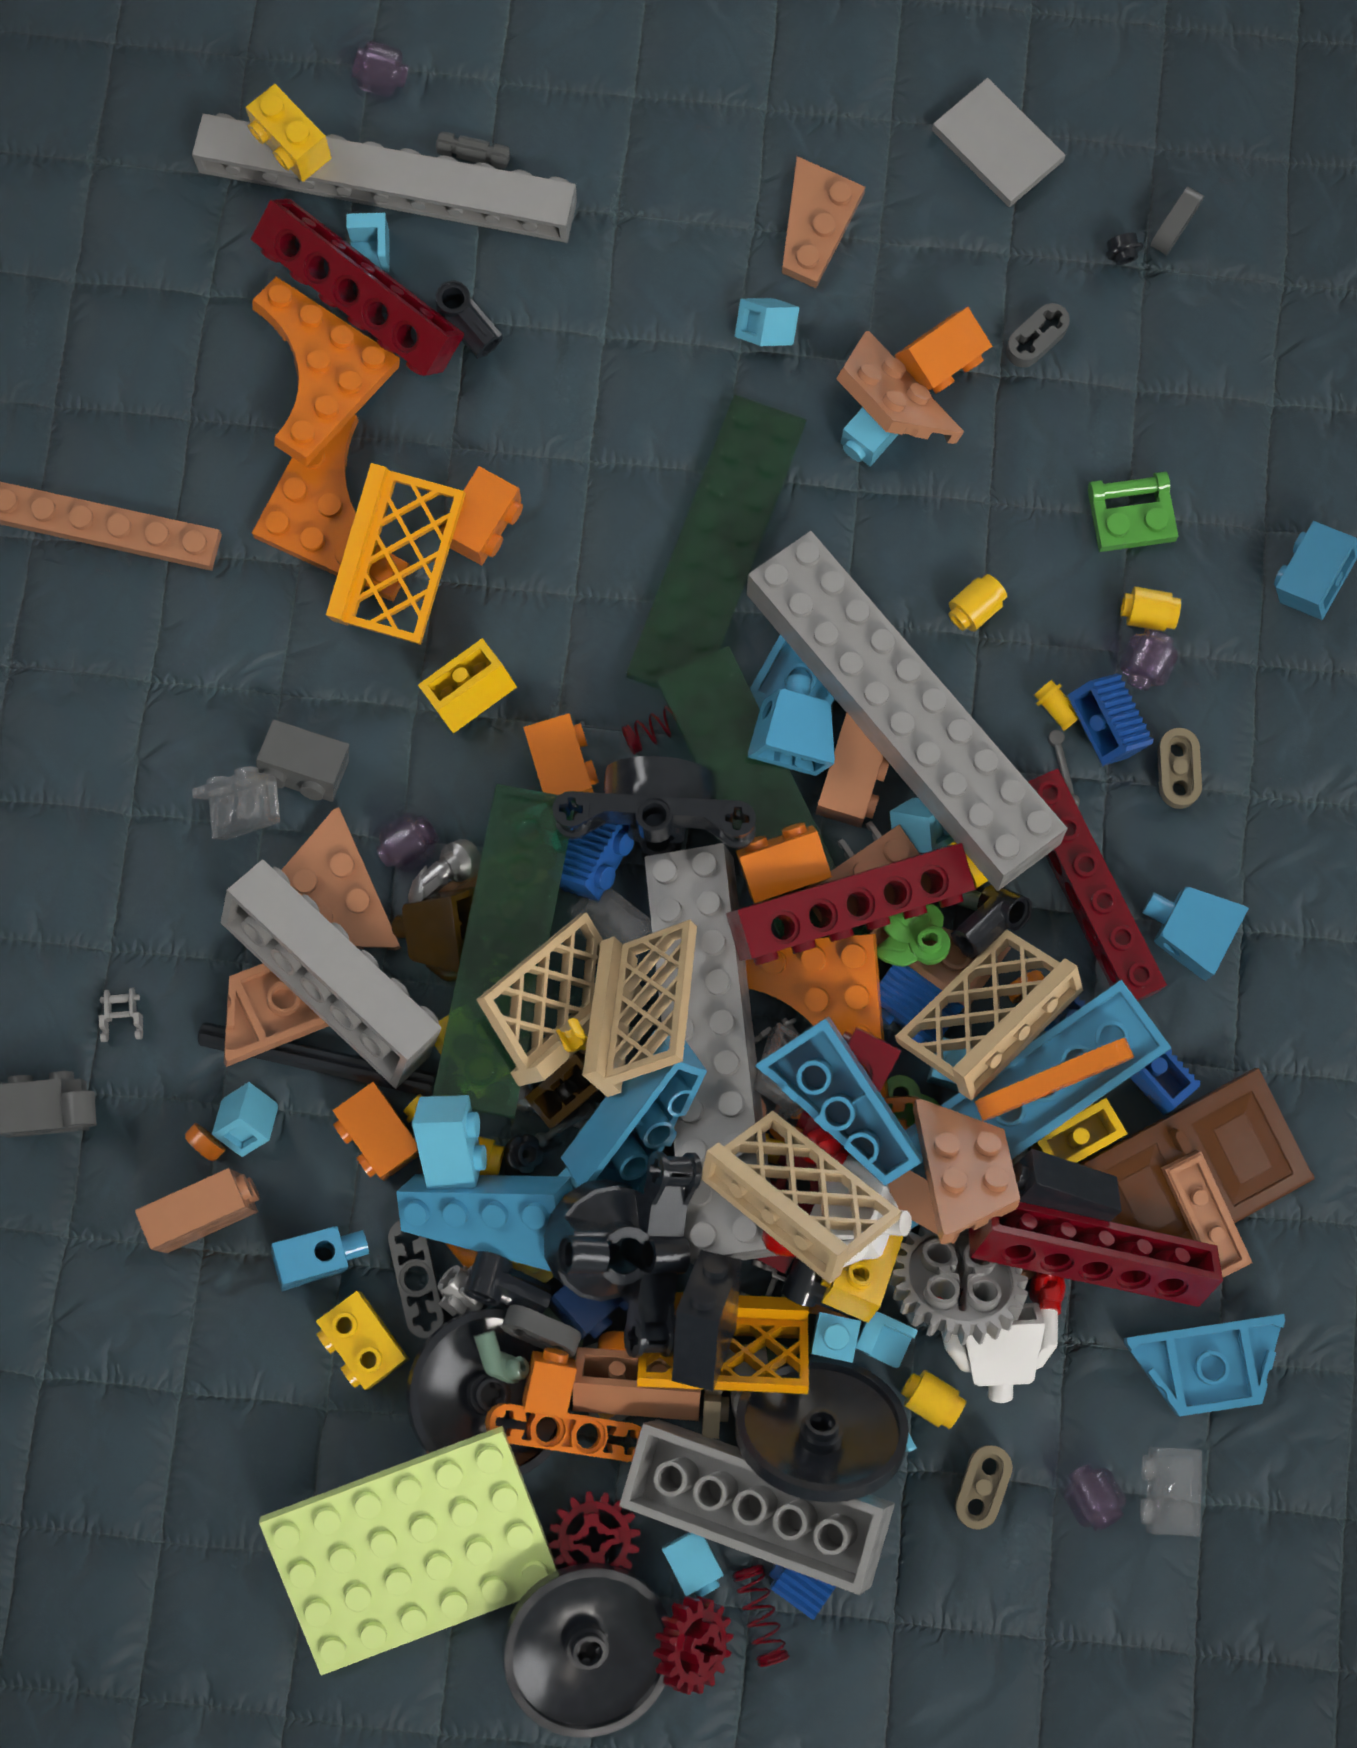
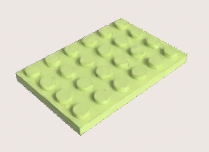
M503 1426L263 1515L259 1520V1525L320 1675L520 1601L525 1593L538 1581L558 1570Z

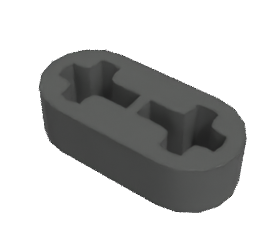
M1187 186L1162 223L1150 246L1167 256L1196 213L1204 195Z
M1055 303L1045 304L1040 307L1009 337L1006 347V355L1009 361L1015 366L1022 368L1035 364L1066 334L1070 322L1067 310ZM1056 318L1059 321L1057 328L1051 326L1044 333L1041 331L1046 319L1051 321ZM1032 338L1035 340L1031 346L1030 353L1026 350L1022 353L1017 351L1019 343L1025 345Z
M510 1305L501 1326L506 1333L542 1349L556 1348L569 1353L568 1357L575 1356L582 1334L575 1328L519 1305Z

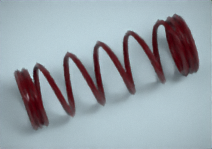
M700 691L692 694L694 712L685 701H678L680 720L669 707L665 706L663 716L666 727L655 714L650 713L649 725L652 735L639 720H635L634 723L635 733L629 725L622 726V733L631 752L636 755V753L639 754V751H643L637 723L642 726L652 742L657 745L651 716L658 721L669 738L672 737L666 717V709L674 716L682 730L686 731L680 702L686 706L697 724L700 725L701 722L695 705L696 699L703 718L706 721L708 719L711 720L712 713L704 695Z
M762 1564L748 1567L732 1574L734 1582L763 1574L755 1581L739 1588L736 1591L737 1593L768 1591L764 1596L744 1605L741 1608L742 1610L773 1608L766 1615L748 1623L746 1627L778 1626L768 1634L752 1641L751 1644L783 1643L770 1653L758 1656L756 1658L758 1667L774 1665L790 1657L787 1650H781L786 1644L784 1640H763L777 1632L781 1624L777 1622L757 1623L773 1614L776 1607L772 1605L752 1606L769 1596L771 1590L768 1588L746 1589L758 1583L766 1576Z

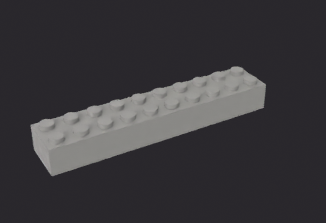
M812 531L806 533L748 574L747 596L845 712L850 715L862 732L955 842L963 844L966 855L997 891L1061 844L1068 828Z
M724 843L645 856L652 933L687 920H691L697 926L685 1040L701 1061L707 1073L687 1114L680 1116L674 1126L677 1132L674 1139L675 1156H683L686 1152L697 1153L702 1163V1170L707 1150L718 1142L723 1146L727 1145L763 1118L758 1068L755 1066L757 1058L745 960H739L726 913L739 909L734 857ZM681 939L675 940L665 953L670 956L681 943ZM660 958L658 960V962L656 963V971L661 967V965L666 960H664L663 958ZM677 968L661 985L663 988L666 989L678 974ZM673 1001L661 1014V1023L674 1009ZM765 1133L762 1134L763 1142H766ZM738 1152L735 1155L745 1164L757 1165L755 1153ZM764 1154V1165H769L768 1154ZM765 1177L766 1181L771 1184L770 1178ZM701 1180L698 1189H696L688 1204L684 1236L688 1240L691 1250L690 1263L695 1265L700 1250L741 1259L742 1261L779 1256L766 1249L762 1240V1228Z

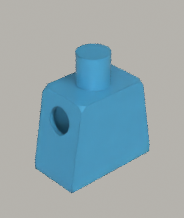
M800 674L790 675L787 677L786 689H778L764 699L748 750V758L814 776L834 764L831 705L826 700L809 696L811 683L809 677Z
M1185 887L1179 892L1174 902L1153 892L1142 913L1162 923L1154 942L1199 978L1207 981L1215 975L1249 908L1191 887Z
M335 1226L272 1243L271 1254L281 1291L346 1272L348 1269L347 1260L368 1255L369 1248L363 1230L340 1236L338 1227ZM326 1247L332 1252V1259L320 1261L315 1256L314 1251Z

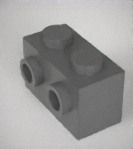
M273 719L256 759L257 778L262 779L264 783L275 788L287 787L299 791L303 796L312 800L324 799L333 802L349 763L350 744Z

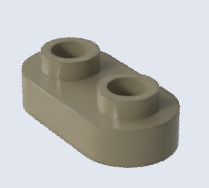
M1174 728L1164 734L1157 746L1159 792L1162 800L1167 805L1183 809L1191 806L1199 798L1202 791L1200 744L1195 734L1190 730ZM1177 745L1181 747L1183 756L1177 757L1173 755L1171 746ZM1173 784H1181L1185 788V794L1177 795L1173 791Z
M984 1445L977 1448L970 1456L954 1503L957 1518L969 1528H987L995 1521L1012 1474V1461L1007 1452L1002 1448ZM988 1458H992L997 1466L995 1472L990 1475L985 1474L982 1470V1463ZM972 1499H979L983 1505L982 1511L977 1515H972L968 1510V1504Z

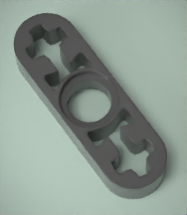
M399 1220L390 1228L388 1242L406 1324L410 1332L415 1336L429 1338L434 1331L445 1324L444 1308L438 1304L441 1296L439 1295L440 1291L437 1289L438 1281L428 1238L421 1236L413 1241L414 1253L417 1255L423 1251L424 1260L413 1259L401 1265L400 1257L409 1256L405 1244L397 1243V1237L403 1235ZM415 1266L423 1267L429 1277L427 1285L419 1291L411 1290L405 1282L407 1271ZM433 1292L434 1300H425L429 1313H436L437 1320L431 1323V1330L425 1331L423 1326L415 1324V1318L421 1316L419 1303H414L410 1306L409 1297H424Z

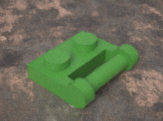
M1166 471L1154 473L1153 477L1106 484H1103L1102 480L1089 482L1088 494L1099 552L1176 542L1179 536L1170 495V479ZM1148 493L1155 494L1156 502L1106 509L1105 499Z

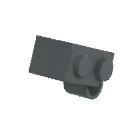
M73 1071L49 1073L48 1080L33 1081L32 1075L8 1077V1083L0 1084L1 1136L11 1138L89 1130V1127L97 1125L95 1091H87V1081L74 1079Z

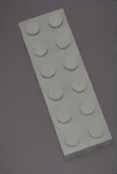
M262 859L227 889L221 924L395 1089L430 1057L442 1029L435 1014L427 1007H420L409 997L407 989L399 980L395 978L390 979L379 969L378 962L369 952L365 950L360 951L350 942L347 932L335 922L330 923L320 913L319 907L312 898L305 894L301 896L290 885L288 877L282 870L277 867L272 868Z
M657 1419L642 1425L619 1506L860 1595L872 1586L895 1503L871 1494L858 1499L835 1503L809 1501L788 1495L761 1479L746 1463L739 1447L713 1438L703 1437L702 1434Z

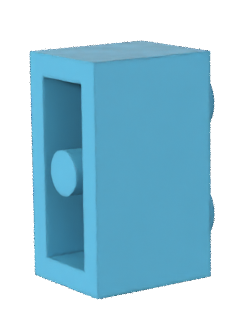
M469 1095L419 1097L412 1126L427 1189L476 1188L480 1170H485L487 1166V1151L485 1145H479L480 1117L478 1112H472Z

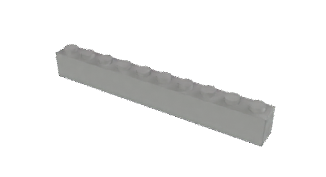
M223 113L216 114L215 116L202 114L192 153L199 173L568 243L577 197L576 184L569 183L564 178L550 177L547 179L536 177L524 170H513L511 172L499 170L486 163H475L474 165L462 163L449 156H438L437 158L425 156L412 149L405 148L399 151L384 148L375 142L367 141L362 144L347 141L341 136L330 134L326 136L332 159L302 182L290 169L287 171L279 164L273 155V151L266 143L261 144L255 139L247 126L250 122L236 120L234 117Z

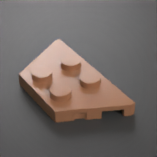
M866 331L836 379L885 432L899 435L909 434L922 439H928L933 432L943 434L947 443H957L964 433L962 428L931 397L929 390L919 384L908 373L905 365L900 360L894 358L870 331Z
M339 807L333 809L284 866L282 871L288 877L290 885L301 896L305 894L312 898L319 907L320 913L330 923L335 922L347 932L349 941L358 949H400L401 946L397 937L392 932L391 923Z
M264 964L229 976L224 1064L226 1067L329 1026Z
M916 1099L913 1113L940 1244L952 1242L955 1234L969 1227L975 1230L987 1224L991 1218L1001 1217L1017 1209L1020 1195L1005 1130L926 1100Z

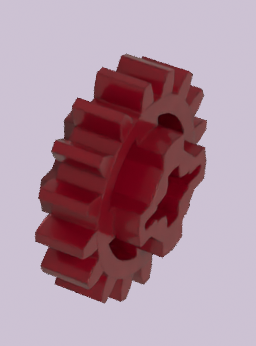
M587 1491L586 1502L580 1503L575 1496L570 1498L573 1508L570 1512L559 1508L557 1513L563 1519L562 1524L552 1523L550 1525V1530L559 1534L558 1539L549 1542V1548H559L561 1552L554 1560L555 1565L562 1564L565 1561L569 1566L581 1564L571 1555L569 1550H580L589 1557L590 1563L606 1564L605 1553L611 1545L623 1543L619 1555L609 1565L617 1567L622 1565L628 1569L633 1566L630 1559L626 1556L628 1552L639 1553L640 1547L631 1543V1538L640 1535L641 1532L639 1528L629 1527L628 1523L636 1515L634 1512L623 1515L621 1512L622 1507L619 1506L621 1499L612 1505L608 1503L609 1492H604L600 1501H596L592 1491ZM599 1509L612 1514L621 1526L610 1527L600 1519ZM584 1512V1524L580 1530L567 1534L568 1526L573 1518L579 1513ZM592 1526L597 1527V1531L600 1534L606 1533V1536L615 1535L601 1541L600 1549L594 1550L589 1542L575 1541L587 1536Z
M686 1596L684 1597L683 1605L677 1603L672 1605L673 1616L671 1618L663 1616L662 1622L665 1625V1629L663 1632H658L655 1635V1638L661 1641V1646L653 1651V1656L661 1658V1662L655 1670L656 1673L665 1675L662 1682L664 1685L673 1687V1690L688 1695L691 1692L702 1694L704 1684L711 1687L715 1685L714 1674L716 1672L724 1673L725 1668L721 1662L724 1660V1657H731L732 1652L726 1649V1643L733 1639V1634L725 1630L729 1626L731 1619L722 1615L724 1611L722 1605L715 1604L714 1600L697 1596L692 1598Z

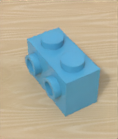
M1313 521L1307 533L1301 532L1293 548L1294 556L1288 566L1283 565L1276 575L1274 586L1276 587L1280 603L1323 620L1357 560V538Z

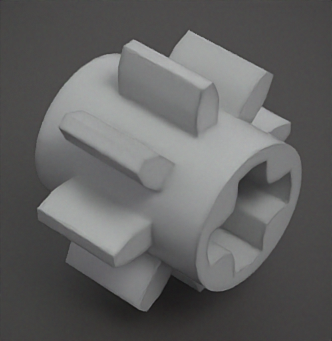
M459 1265L451 1267L441 1277L437 1285V1289L440 1291L439 1295L443 1297L438 1304L452 1316L457 1313L462 1315L480 1310L484 1305L463 1293L472 1266L470 1268L465 1265L462 1268Z

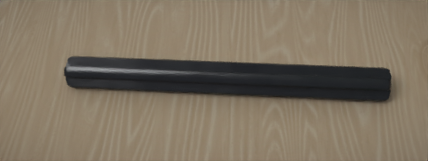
M208 1022L203 1023L198 1033V1044L224 1051L226 1026ZM290 1041L253 1056V1058L368 1084L374 1082L377 1086L395 1089L364 1058ZM416 1069L395 1090L430 1097L436 1087V1075Z

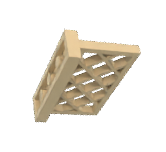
M587 912L577 915L476 999L517 1066L510 1073L518 1087L546 1080L577 1052H567L556 1033L557 1029L563 1032L571 1029L567 1020L570 1018L578 1019L586 1036L588 1035L595 988L596 964H598L600 944L603 939ZM579 928L587 939L586 952L574 949L575 932ZM552 951L562 953L561 973L549 970L550 952ZM573 957L585 960L584 980L572 977ZM526 972L537 975L536 995L523 992L524 974ZM548 978L560 982L559 1001L546 998ZM640 984L634 989L633 999L642 989ZM571 985L583 988L582 1005L580 1007L569 1005ZM500 994L511 997L510 1017L503 1016L494 1002V999ZM522 1000L535 1003L533 1023L521 1020ZM546 1007L558 1010L557 1027L555 1029L544 1027ZM520 1029L532 1032L531 1050L527 1053L524 1052L519 1043Z
M691 920L624 944L615 937L601 941L583 1076L607 1097L621 1093L623 1081L683 1062L697 926ZM681 939V943L670 956L665 953L675 940ZM650 950L637 966L638 958L635 955ZM660 958L666 960L651 978L646 976ZM677 968L678 974L666 989L663 988L661 985ZM643 980L646 982L645 986L633 999L634 989ZM656 991L662 993L647 1012L642 1009ZM673 1001L674 1009L662 1023L659 1022L657 1019ZM637 1014L643 1016L629 1032L630 1022ZM654 1024L658 1027L657 1030L643 1046L638 1044L639 1040ZM669 1035V1050L653 1055ZM633 1047L636 1048L638 1052L631 1059V1061L625 1065L626 1056L633 1049Z
M1006 929L895 1036L896 1041L906 1050L956 1083L959 1093L972 1101L1083 992L1078 967L1067 959L1058 962ZM1008 946L1020 952V960L998 963L997 956ZM1046 968L1050 971L1043 980L1028 982L1027 970ZM1021 971L1022 983L999 986L998 974ZM992 975L993 987L970 989V982L977 976ZM1022 994L1023 999L1015 1007L1000 1009L999 997ZM993 998L994 1010L971 1013L970 1000ZM964 1001L965 1014L942 1016V1009L949 1003ZM994 1021V1028L987 1035L972 1037L971 1024ZM965 1025V1038L943 1040V1027ZM936 1028V1041L918 1043L912 1039L921 1030ZM966 1049V1055L954 1067L943 1060V1051Z
M771 1111L727 1145L723 1146L718 1142L707 1150L701 1180L829 1284L841 1275L844 1264L900 1219L901 1210L774 1111ZM772 1128L785 1138V1144L763 1142L762 1134ZM738 1152L755 1153L757 1165L745 1164L735 1155ZM764 1154L786 1156L787 1167L764 1165ZM794 1156L809 1157L816 1163L817 1169L794 1167ZM765 1177L788 1179L789 1190L776 1189L766 1181ZM796 1179L818 1181L819 1192L797 1191ZM826 1181L841 1182L849 1189V1194L827 1193ZM798 1203L820 1204L821 1216H810L798 1206ZM828 1205L850 1206L852 1218L829 1217ZM859 1207L874 1208L883 1216L879 1220L860 1219ZM831 1229L851 1230L854 1234V1240L847 1245L835 1236Z

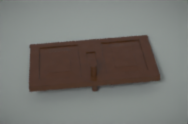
M1254 1068L1079 1163L1080 1165L1117 1176L1122 1211L1110 1222L1190 1240L1194 1239L1161 1167L1195 1150L1202 1151L1234 1223L1315 1179L1259 1068Z

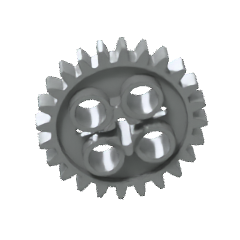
M920 1226L918 1235L909 1232L906 1242L901 1243L889 1281L890 1285L896 1287L893 1299L904 1300L900 1312L902 1314L915 1313L912 1322L914 1327L925 1322L929 1325L927 1329L928 1336L934 1334L936 1330L943 1331V1342L947 1343L951 1335L954 1334L958 1336L961 1345L966 1344L968 1335H972L978 1344H982L986 1333L993 1339H997L1001 1328L1009 1331L1014 1319H1019L1028 1292L1025 1291L1028 1277L1021 1275L1023 1269L971 1258L968 1228L961 1231L955 1244L951 1242L940 1244L939 1236L923 1226ZM955 1251H957V1252L959 1253V1258H960V1264H959V1268H958V1274H957V1273H954V1272H955V1269H956V1266H957V1263H958V1259L956 1258V1252H955ZM960 1288L963 1289L960 1297V1306H962L963 1311L959 1310L958 1308V1297Z

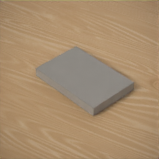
M989 78L979 84L934 122L932 126V131L1008 207H1011L1060 165L1065 158V154Z

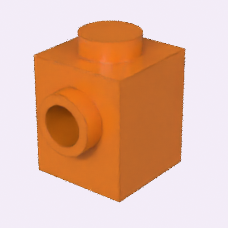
M544 1348L543 1353L532 1352L529 1374L522 1398L524 1411L566 1419L577 1371L574 1358H568V1352L556 1348Z

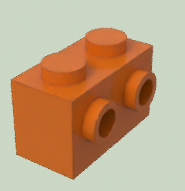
M969 307L953 313L897 352L895 357L905 365L908 373L919 384L928 390L932 389L936 394L955 381L952 375L961 368L966 373L982 363L984 359L981 354L990 349L992 344Z
M478 466L463 490L466 495L450 549L482 566L488 556L493 558L497 554L503 542L501 534L508 523L514 525L523 510V504H521L520 488ZM446 523L440 527L442 534L444 533Z
M570 713L523 727L549 811L552 810L555 799L564 792L594 793L592 785L599 783L593 761L584 762L580 748L588 745L581 723L573 725Z
M805 823L793 824L781 830L783 835L769 840H767L766 836L755 837L750 845L736 850L745 882L754 904L832 878L818 831L813 825L806 827Z
M374 1082L332 1110L338 1118V1121L333 1123L334 1128L346 1144L352 1140L362 1152L356 1159L370 1178L377 1174L380 1179L385 1181L419 1156L416 1139Z

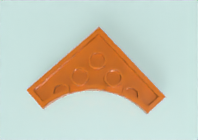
M276 276L253 299L252 309L268 321L283 340L287 341L295 357L294 363L298 376V392L295 404L284 426L275 435L274 446L304 466H307L399 368L400 358L392 352L383 349L377 342Z
M354 415L307 466L291 458L252 531L255 539L335 576L338 575L356 515L347 489L346 466L351 439L359 422L357 415ZM377 544L375 554L382 550L379 544ZM392 553L390 554L399 572L410 567L406 561ZM386 557L371 564L369 575L375 585L395 575ZM367 581L364 588L366 590L370 589ZM397 581L379 591L381 597L393 602L401 588L400 582Z
M876 934L854 935L834 942H830L829 937L815 939L817 947L793 954L791 947L777 951L779 959L756 966L753 959L745 960L749 989L763 992L788 1004L803 1015L813 1026L829 1016L842 1036L845 1031L853 1034L857 1026L884 1040ZM861 1063V1065L863 1066V1068L865 1069V1071H866L867 1074H868V1070H867L866 1066ZM887 1080L880 1091L883 1098L889 1097Z

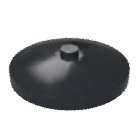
M482 1309L459 1315L434 1331L420 1348L410 1370L406 1391V1404L413 1432L427 1454L487 1432L485 1418L493 1406L499 1403L523 1405L522 1398L527 1377L518 1383H506L489 1376L483 1368L474 1339L476 1335L494 1330L500 1351L515 1357L521 1356L527 1360L530 1366L532 1352L543 1353L544 1349L518 1339L501 1328L507 1310ZM573 1389L567 1413L573 1412ZM509 1410L506 1411L504 1417H497L496 1426H503L505 1433L508 1428L525 1430L522 1439H527L526 1424L531 1413L527 1412L525 1414L526 1422L511 1419L509 1417ZM544 1417L537 1423L536 1434L541 1441L547 1442L556 1436L557 1424L553 1418ZM510 1444L521 1475L539 1466L554 1451Z
M808 1356V1394L742 1392L737 1406L735 1435L739 1450L746 1463L761 1479L788 1495L815 1502L835 1503L858 1499L883 1487L893 1478L903 1462L909 1436L908 1419L905 1409L889 1385L871 1371L857 1364L823 1356ZM787 1363L775 1371L782 1378H799V1372Z
M604 1563L571 1565L547 1575L532 1586L515 1606L508 1620L502 1644V1663L505 1677L515 1701L524 1713L535 1723L551 1732L577 1738L597 1737L618 1731L642 1716L654 1704L665 1686L662 1683L665 1675L656 1673L655 1670L661 1662V1658L653 1656V1651L661 1646V1641L657 1640L655 1635L658 1632L664 1631L665 1625L662 1622L663 1616L668 1617V1614L656 1593L635 1574L623 1568Z

